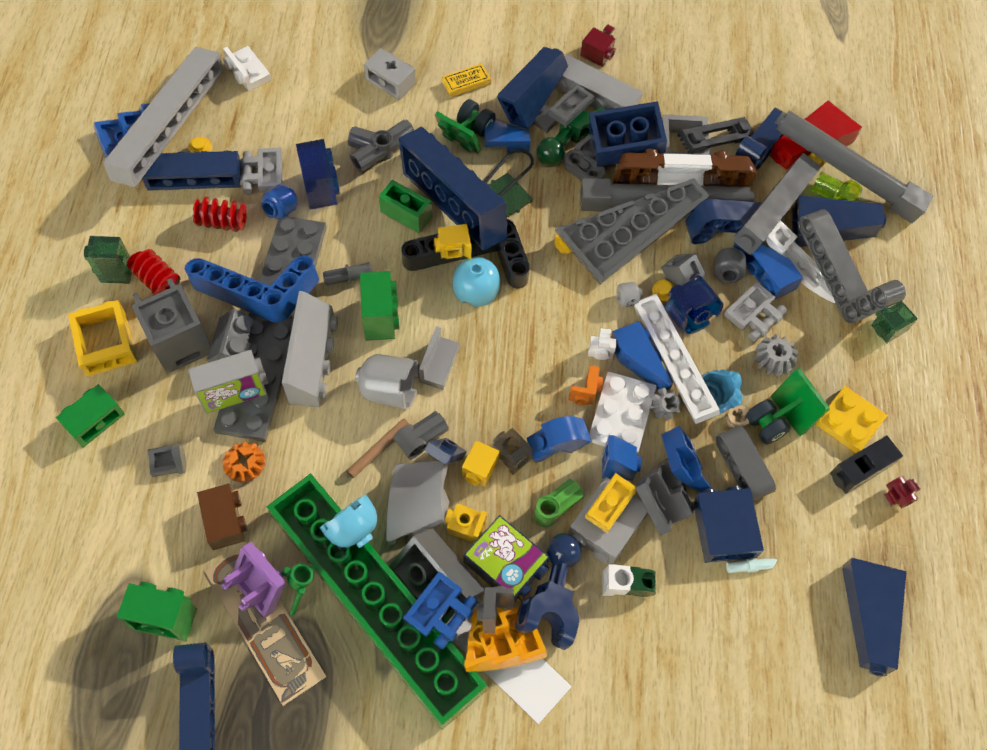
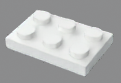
M608 371L589 433L591 443L605 447L608 435H615L636 446L638 455L650 411L649 407L652 404L650 396L654 395L656 385Z

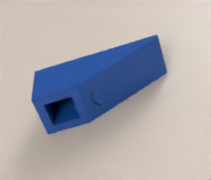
M734 243L733 247L744 253L746 265L751 275L755 276L761 286L775 296L774 300L798 288L803 276L789 258L763 244L749 255L739 245Z
M638 321L612 331L611 338L616 339L614 353L619 362L645 382L656 385V390L665 388L669 392L672 388L673 380L668 370H665L659 351L657 349L654 350L647 329H643Z

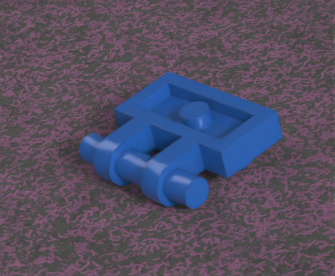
M439 571L403 618L426 637L434 628L439 631L440 635L434 643L443 650L449 641L453 642L458 635L456 631L465 619L469 620L474 614L472 610L478 601L470 595L464 603L457 600L456 598L462 592V588ZM451 607L456 613L446 625L441 621V618Z

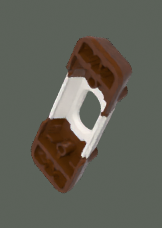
M646 149L644 153L622 154L615 170L613 183L677 185L695 178L703 186L750 187L757 176V170L750 157L728 156L726 151H716L713 155L658 154L656 149Z

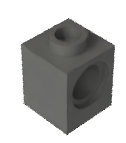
M677 254L661 267L666 279L672 282L675 287H690L705 275L696 254Z

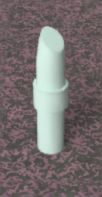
M751 558L744 561L727 562L726 570L728 573L758 572V570L772 569L778 559Z

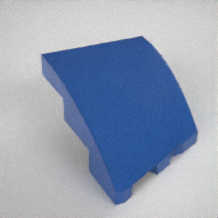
M141 104L140 111L117 113V119L94 122V130L105 158L110 155L118 142L125 136L149 104Z

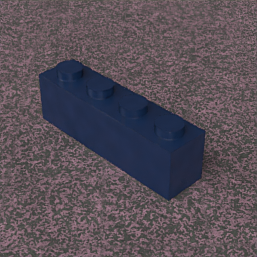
M229 150L218 152L161 153L142 180L147 191L241 188V160L238 151Z

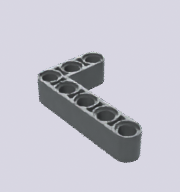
M820 209L799 219V229L846 322L850 324L855 323L905 299L906 290L899 280H891L869 291L867 290L828 211Z

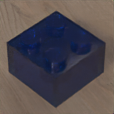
M324 139L296 144L310 210L337 205L336 195L340 194L331 148H326Z

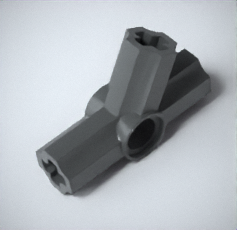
M402 120L387 131L379 130L377 132L356 126L352 127L347 143L348 146L358 149L350 154V160L359 172H363L380 160L386 161L391 159L394 151L400 147L399 137L414 130L412 124L408 120Z

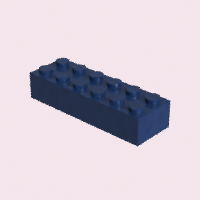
M419 127L399 137L403 174L456 225L467 224L469 237L483 251L507 238V204L502 196H498L489 184L484 183L478 178L473 170L467 168L460 158H456L447 146L442 145L432 133H429L423 127Z

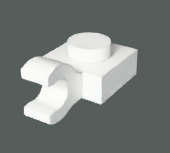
M601 328L599 337L591 336L588 356L598 360L613 359L616 339L610 338L611 329Z

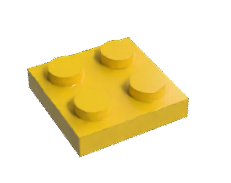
M844 386L829 405L830 410L815 425L853 452L858 453L863 450L888 415L847 386Z

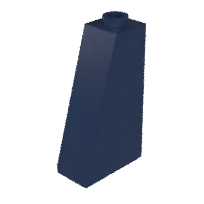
M543 47L499 92L497 98L510 124L529 130L568 68L564 53L561 50Z
M799 195L792 208V232L797 236L794 242L799 247L807 246L799 229V219L820 209H825L829 212L843 241L876 237L880 229L884 228L886 224L883 204Z
M851 558L843 564L842 571L859 666L869 669V673L872 675L887 676V674L898 670L907 571Z

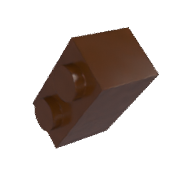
M229 483L197 492L207 543L212 550L244 542L243 532L248 531L244 515L240 516L238 507L242 506L239 492H234Z

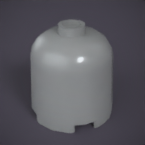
M374 354L365 360L362 367L357 369L355 380L358 382L360 393L364 399L382 405L406 409L412 406L417 394V389H413L414 378H419L420 366L418 361L410 358Z

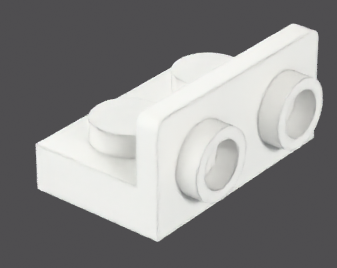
M249 46L234 53L228 47L223 48L225 66L229 71L233 70L237 82L240 85L243 84L248 91L271 80L270 73Z

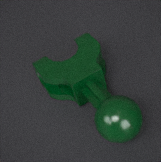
M599 107L593 112L602 111L606 109L603 107ZM582 111L566 127L560 123L559 132L555 138H545L538 144L536 155L541 164L547 167L559 165L565 157L566 144L570 140L578 143L590 134V112Z

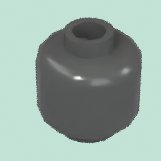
M725 248L719 251L715 257L714 273L716 277L726 283H734L741 280L746 272V257L744 253L736 248Z

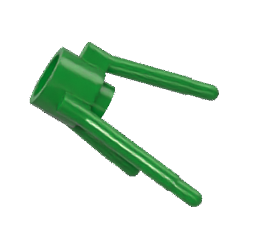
M300 563L295 565L293 569L286 567L283 571H280L283 577H287L289 586L297 592L289 613L291 616L295 615L302 595L305 593V588L313 580V572L315 571V566L313 565L309 566Z

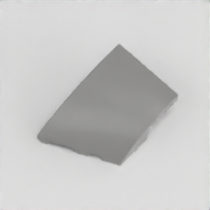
M441 461L395 465L387 510L386 530L389 545L396 544V539L409 533L416 535L429 527L445 522L449 506V499L443 489L448 469L447 464L445 465Z

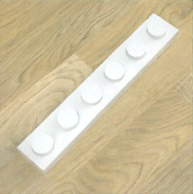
M657 294L640 300L639 303L635 304L634 308L645 329L649 332L655 348L659 351L662 361L695 424L719 415L720 410Z

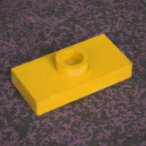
M615 473L585 515V519L608 533L637 492L636 486Z

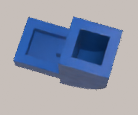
M575 416L559 417L541 424V430L526 438L533 459L536 462H541L559 451L573 453L592 442L584 420Z

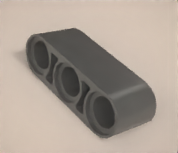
M737 426L716 435V445L734 479L741 489L751 488L753 501L776 491V485L769 470L742 426Z

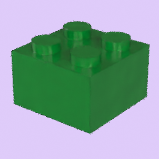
M390 271L360 273L361 316L365 340L395 339V330L400 329L396 281H391Z
M140 581L139 585L128 583L117 618L132 630L187 642L197 608L190 602L191 599L184 595V591L168 587L166 591L158 590L156 585Z

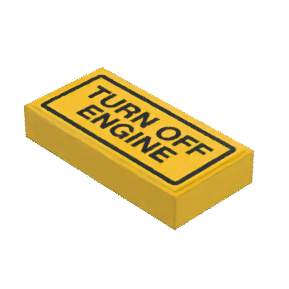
M481 63L442 76V83L450 97H454L491 84V79Z

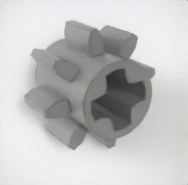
M665 388L658 390V395L650 396L652 404L649 409L656 413V419L664 416L665 420L673 419V414L681 412L679 405L682 399L675 395L676 390L667 392Z

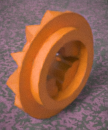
M244 441L240 444H233L232 448L225 451L222 461L224 472L230 479L236 482H249L257 478L265 466L263 451L255 443L251 444ZM240 454L245 458L250 457L247 460V465L249 467L248 469H246V467L242 464L236 465L240 462Z

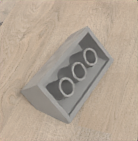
M299 291L282 385L289 405L320 407L321 398L325 399L327 384L324 383L325 375L329 376L331 363L328 360V356L334 350L332 332L337 330L338 316H334L331 305L304 291Z

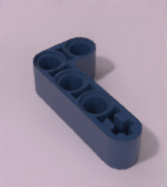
M775 107L752 137L746 136L743 139L735 156L750 157L758 171L769 157L775 142L784 136L776 130L778 125L775 124L783 111Z
M718 199L702 201L685 220L691 243L696 245L703 244L709 241L716 232L737 233L762 202Z
M206 642L175 645L173 665L175 672L180 675L179 750H215V658L213 649Z

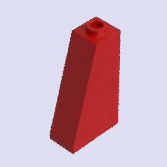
M829 100L805 118L806 121L845 146L855 142L862 129L861 125ZM782 136L775 142L770 157L787 170L803 153L809 156L811 152L788 137Z

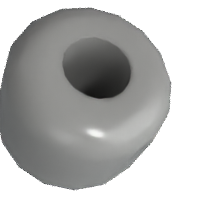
M635 282L621 283L617 286V300L621 307L635 306V304L639 303L640 298H642V289Z

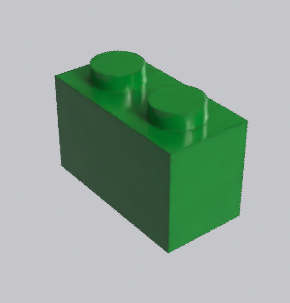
M391 180L379 195L381 213L419 234L432 218V201L394 180Z
M97 384L94 388L88 389L72 405L65 407L55 418L84 448L124 416L125 413L118 403Z

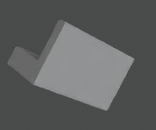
M437 326L420 365L419 378L420 383L444 390L460 349V343L441 337V328Z

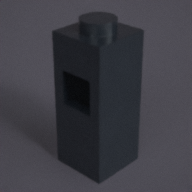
M886 435L839 463L830 474L835 485L847 494L896 464L903 455Z

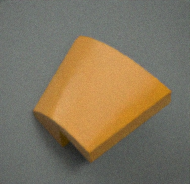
M519 607L507 611L497 608L495 633H484L483 622L478 621V609L472 611L474 614L471 618L468 649L464 663L466 672L504 669L547 657V651L537 628L527 634L516 629L515 624Z

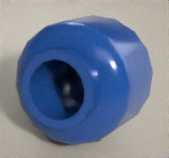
M278 184L263 194L262 209L271 218H284L297 208L296 193L293 189L283 184Z

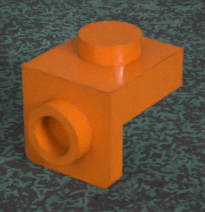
M590 365L586 387L571 386L569 401H573L578 405H593L596 391L601 392L603 377H599L600 367Z

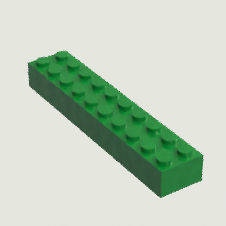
M311 473L266 506L274 521L307 562L315 566V572L442 730L487 691L488 685L477 672H466L464 667L466 659L451 641L442 650L434 643L440 635L439 631L434 628L426 637L404 620L403 617L417 600L369 542L360 548L357 544L348 548L339 547L324 535L320 527L327 521H331L341 509Z

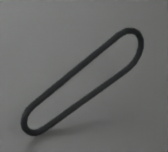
M514 149L508 152L484 180V183L491 179L511 154L516 152L527 154L531 160L530 165L498 195L503 196L534 165V158L529 151Z

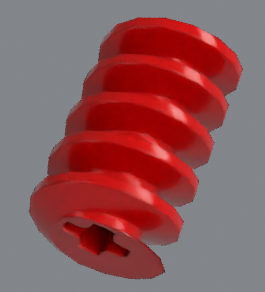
M204 197L202 203L197 198L193 206V222L197 226L204 225L207 228L213 226L215 229L222 227L225 231L231 229L233 232H239L244 229L247 220L246 204L242 203L240 208L237 209L236 201H233L231 206L228 207L227 200H223L221 206H219L217 198L213 199L212 204H210L208 197Z
M152 249L136 252L127 260V268L154 295L170 288L167 282L168 279L172 278L175 286L181 280L180 276L174 273V270L168 267V264L162 261V258L156 255V252Z

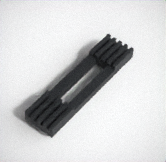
M741 117L683 129L677 136L681 137L680 141H684L682 144L683 146L686 145L685 150L689 149L687 153L692 154L711 147L734 142L735 144L740 143L746 136L752 137L754 131L746 118ZM722 130L731 131L729 135L706 139L703 135Z

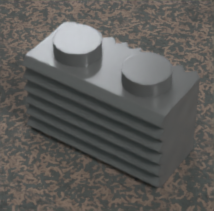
M232 309L222 315V317H219L207 362L210 363L245 352L247 340L249 339L248 335H250L249 331L252 330V322H254L253 318L236 309Z

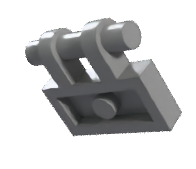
M281 148L258 149V156L252 157L250 151L243 152V158L240 161V167L243 169L240 185L243 187L244 194H251L254 185H258L259 192H267L276 185L283 184ZM258 168V173L252 174V170Z
M756 282L725 311L724 316L741 331L749 325L753 331L748 334V337L751 341L755 342L759 337L763 338L773 324H778L783 319L787 309L783 305H779L777 308L771 305L775 296ZM762 312L767 316L763 321L757 318Z

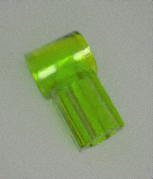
M823 172L819 174L811 189L829 199L857 201L862 194V187L857 182H842Z

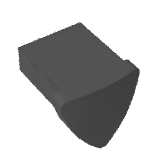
M181 443L148 449L149 469L152 477L174 473L184 474L186 472V456Z

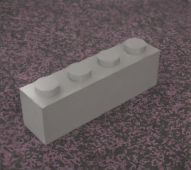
M567 54L565 55L568 68L555 87L558 91L568 93L577 84L594 95V101L590 106L595 109L603 107L608 110L641 104L642 91Z

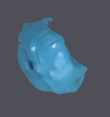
M723 369L706 372L701 375L720 410V414L742 404L743 396L740 391L742 379L738 372Z

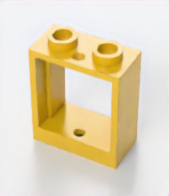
M119 300L107 301L101 305L82 308L68 314L78 364L87 377L137 362L126 313ZM116 318L122 344L87 354L81 328Z

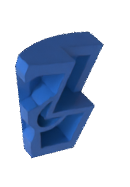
M499 119L491 122L484 129L485 147H507V153L514 149H524L530 152L531 140L528 130Z
M681 426L661 434L672 473L681 482L697 491L712 488L703 477L701 472L703 469L691 439Z

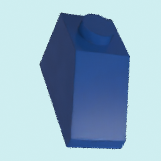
M608 435L602 454V479H605V477L612 479L616 473L627 481H633L636 473L641 471V457L637 456V447L615 435Z

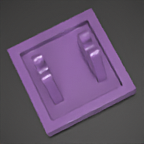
M249 542L242 546L232 573L223 579L225 582L221 587L227 590L237 585L245 595L241 600L242 604L239 605V608L244 611L254 606L266 618L274 612L286 582L282 574L275 570L266 560L264 553L257 549L252 542Z

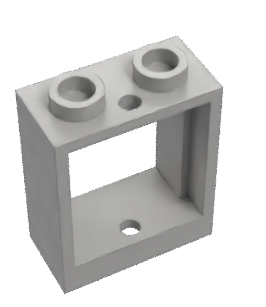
M663 115L662 120L667 138L665 154H688L687 152L670 151L669 132L680 133L683 129L708 125V117ZM709 133L703 134L706 139H709ZM707 148V149H705L704 151H701V153H692V154H693V155H710V149Z

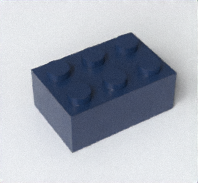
M658 101L589 113V131L597 167L618 164L624 153H644L646 149H656L658 154L666 153L667 138Z

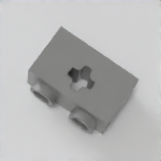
M381 48L364 63L366 80L398 100L404 97L416 85L415 69L410 64L404 63L392 53H388Z

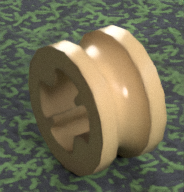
M741 405L731 408L725 419L728 427L732 429L742 426L745 429L749 423V420L746 418L749 410ZM736 414L741 415L740 422L735 421Z

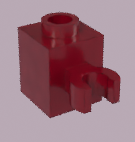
M607 24L603 31L593 27L582 40L580 56L603 67L606 61H610L616 52L614 48L616 38L611 35L615 27Z

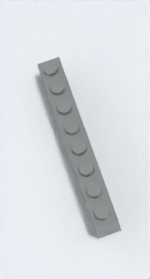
M195 47L187 55L184 62L176 69L172 77L165 83L149 106L118 142L110 155L106 157L103 164L110 181L136 187L223 72L219 52Z

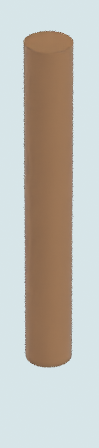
M403 418L357 460L347 470V473L352 478H355L394 441L393 437L398 430L409 425L408 421Z

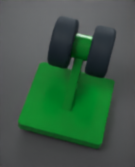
M471 99L466 100L460 107L457 114V122L438 111L435 113L437 125L441 128L442 135L451 142L456 140L461 143L460 146L466 151L472 152L473 150L478 154L481 151V147L475 133L484 137V129L496 120V114L493 111L484 109L479 112V104Z
M798 368L771 395L780 411L776 413L777 407L772 400L768 399L751 408L747 412L746 418L752 426L759 424L762 426L763 429L759 433V437L764 444L768 445L779 440L790 431L791 427L786 419L797 434L802 436L830 410V407L803 371Z

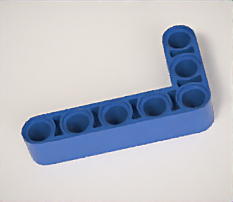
M306 255L294 259L271 286L201 258L190 260L184 268L195 290L272 322H282L287 319L296 309L299 291L309 294L319 282L314 261L310 256Z

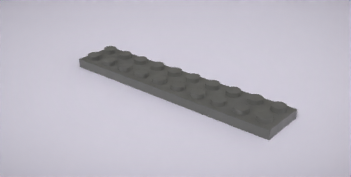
M288 216L278 218L259 282L271 286L290 263L299 256H310L316 267L327 228L326 223ZM295 310L282 322H272L249 312L248 316L252 317L254 322H252V330L249 331L250 335H248L249 339L247 340L248 343L246 344L247 348H245V351L251 350L255 359L260 357L269 383L264 385L267 395L220 409L213 429L215 434L266 442L282 387Z

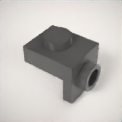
M504 586L485 587L484 604H478V621L483 622L484 633H495L497 608L514 607L513 588H506Z

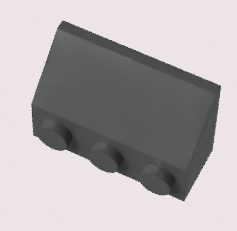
M433 528L414 535L389 566L416 600L439 571L462 588V592L456 598L461 603H464L469 595L477 600L485 591L482 585ZM450 607L441 618V621L447 625L456 611Z

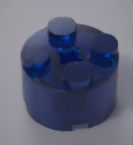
M698 275L682 286L676 285L671 288L665 310L683 333L686 331L687 334H693L711 324L709 319L713 315L717 318L724 304L710 285Z

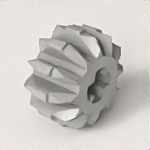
M776 334L771 339L767 336L763 338L762 342L755 349L754 361L760 363L758 370L765 368L767 376L774 372L777 378L782 373L785 375L789 374L792 368L796 366L798 360V350L793 349L794 342L788 343L786 342V336L779 339Z

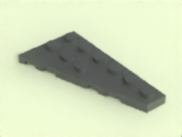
M694 178L668 187L661 192L652 193L644 198L632 200L601 211L594 216L576 220L574 223L566 226L562 225L555 228V232L601 285L691 213L699 203L707 200L709 195Z

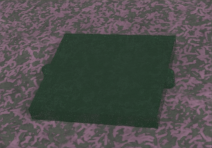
M507 172L500 178L491 180L489 186L499 195L515 179ZM518 182L502 196L507 204L506 218L516 212L519 213L520 209L533 202V198Z

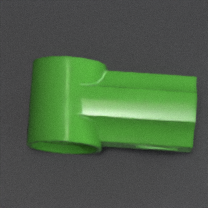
M568 479L549 495L541 497L537 501L533 514L535 522L541 527H550L561 515L581 501L585 495L579 484ZM548 508L553 514L546 515L542 513L541 509Z

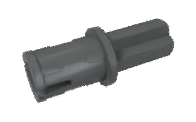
M369 262L354 266L346 264L344 268L324 271L323 279L325 285L342 282L350 284L353 280L360 279V273L372 272Z

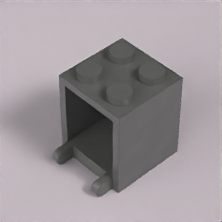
M172 278L167 280L170 286L169 289L141 301L138 293L132 295L136 304L131 305L152 349L167 374L207 356L211 347L181 284L175 286Z

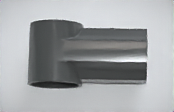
M434 411L415 425L409 424L402 427L396 432L393 439L409 459H413L425 450L430 441H434L449 431V427L442 415Z

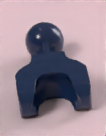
M562 533L554 536L549 541L547 555L553 564L549 581L537 586L535 595L525 599L520 604L515 624L519 632L527 634L538 628L539 622L543 617L551 626V643L562 650L568 649L574 643L580 621L578 612L572 602L573 591L564 587L568 568L578 563L582 553L581 545L574 536Z

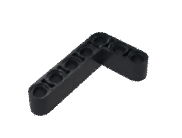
M506 219L508 223L507 238L484 251L470 238L472 247L471 257L497 252L508 284L516 289L527 285L530 265L513 221ZM438 234L406 241L401 247L402 263L404 268L409 271L467 259V257L445 259L441 258L440 252L432 251L435 249L434 238H438Z

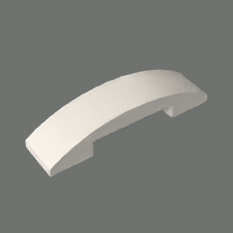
M779 221L766 238L769 247L791 260L803 276L801 283L822 298L835 303L816 262L794 242L797 236L782 221Z

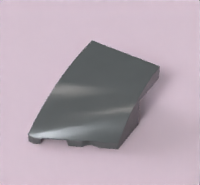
M668 458L649 471L635 487L660 536L669 533L673 523L693 515L694 505L686 486L672 473Z

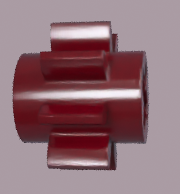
M900 476L886 485L889 491L884 496L890 505L898 504L902 509L919 499L916 492L921 489L914 478L906 480L904 476Z

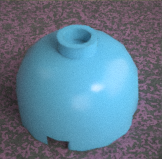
M472 257L471 259L464 260L457 266L452 280V287L459 301L463 303L465 301L471 303V306L478 307L494 301L500 290L501 280L498 269L492 262L485 258Z
M364 494L361 498H358L337 513L331 521L324 523L320 529L333 544L339 547L348 548L357 544L360 548L373 538L370 533L376 527L377 512L368 496Z

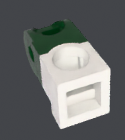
M609 564L602 571V596H614L615 594L637 597L656 595V572L641 567Z

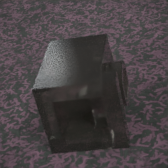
M513 427L508 432L503 431L499 433L493 440V448L500 451L499 459L509 468V472L512 475L532 460L534 449ZM507 450H513L514 453L510 455Z

